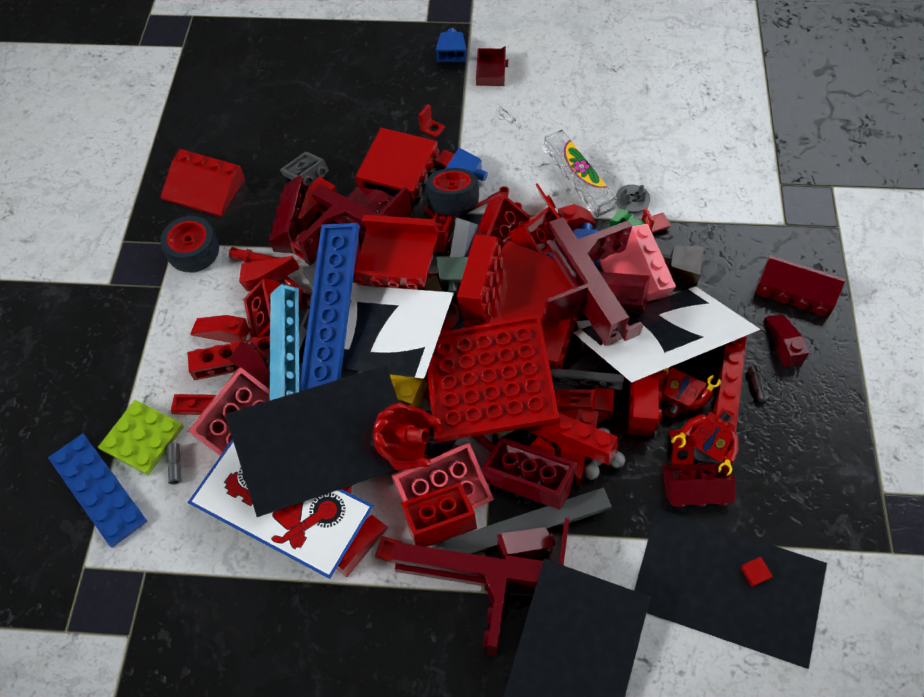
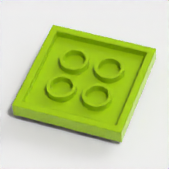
M134 400L98 448L102 452L149 476L166 453L167 445L174 442L184 426L182 423Z

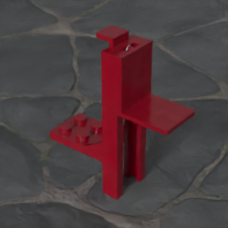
M320 184L311 194L313 199L323 204L325 208L317 211L320 218L297 241L305 263L311 266L317 261L322 225L357 223L360 226L359 235L361 240H363L366 233V227L362 222L364 215L408 217L412 213L408 188L404 187L377 214Z
M563 217L550 221L549 228L556 237V240H547L546 247L574 289L546 299L542 319L544 324L583 310L605 346L622 338L624 341L639 336L643 323L638 322L631 326L628 325L629 316L593 263L599 259L603 260L612 254L621 253L626 249L632 229L629 220L577 239Z

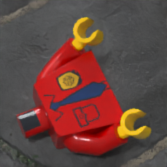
M668 367L659 371L662 373V383L659 385V390H662L661 403L667 406L665 414L668 417L675 418L678 412L687 414L690 410L695 411L705 406L714 392L713 389L720 386L721 380L719 379L716 385H712L711 379L714 377L712 375L708 378L709 385L706 387L707 383L674 368L668 370Z
M723 408L718 416L709 412L707 415L701 414L691 418L680 430V435L674 436L671 442L674 443L676 438H679L681 445L678 448L685 446L687 442L719 462L724 460L725 462L719 466L718 472L720 473L721 467L726 466L729 469L728 476L732 472L731 464L734 463L739 450L738 435L735 433L736 427L729 423L734 414L730 410Z

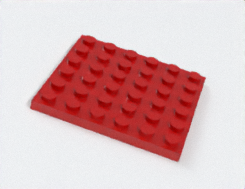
M540 314L440 332L427 369L432 416L442 420L440 426L433 427L436 443L560 422Z

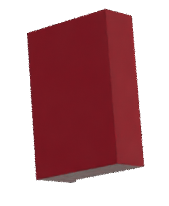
M506 46L502 48H478L476 86H505V67H508L509 59L506 60Z

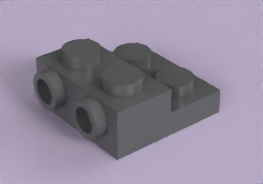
M304 152L280 169L282 175L291 180L298 175L302 176L305 188L309 187L319 177H324L329 171L324 159L309 152Z

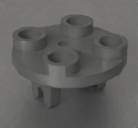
M625 185L617 191L615 201L620 209L628 210L629 214H637L643 212L644 208L648 209L650 194L644 189V185Z

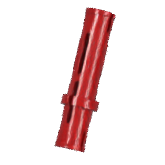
M231 247L229 250V258L244 261V263L278 258L255 253L250 249L242 250Z

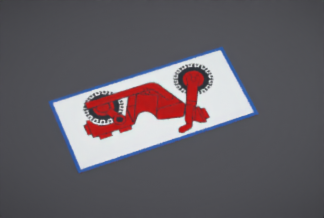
M233 439L187 502L331 579L374 505L339 489L256 517Z

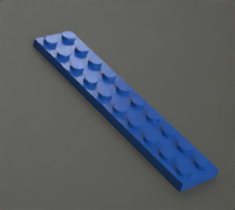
M357 223L321 226L299 391L341 379L360 228Z

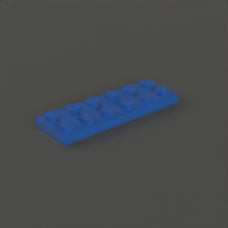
M81 434L48 457L111 548L148 522L84 434Z

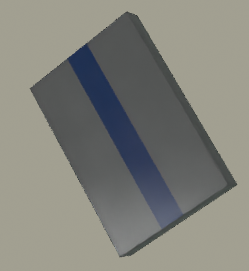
M459 218L454 220L448 257H468L474 235H476L479 228L478 224Z

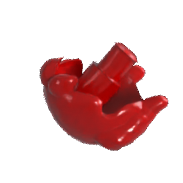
M392 404L376 417L373 432L374 446L377 452L389 461L395 470L430 467V459L423 456L426 451L430 427L440 426L442 420L436 416L429 415V413L413 405Z

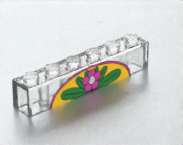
M561 129L545 136L543 145L545 153L549 154L554 165H557L562 175L569 180L571 187L575 188L580 199L585 201L590 212H593L596 217H600L615 210L617 198L566 133Z

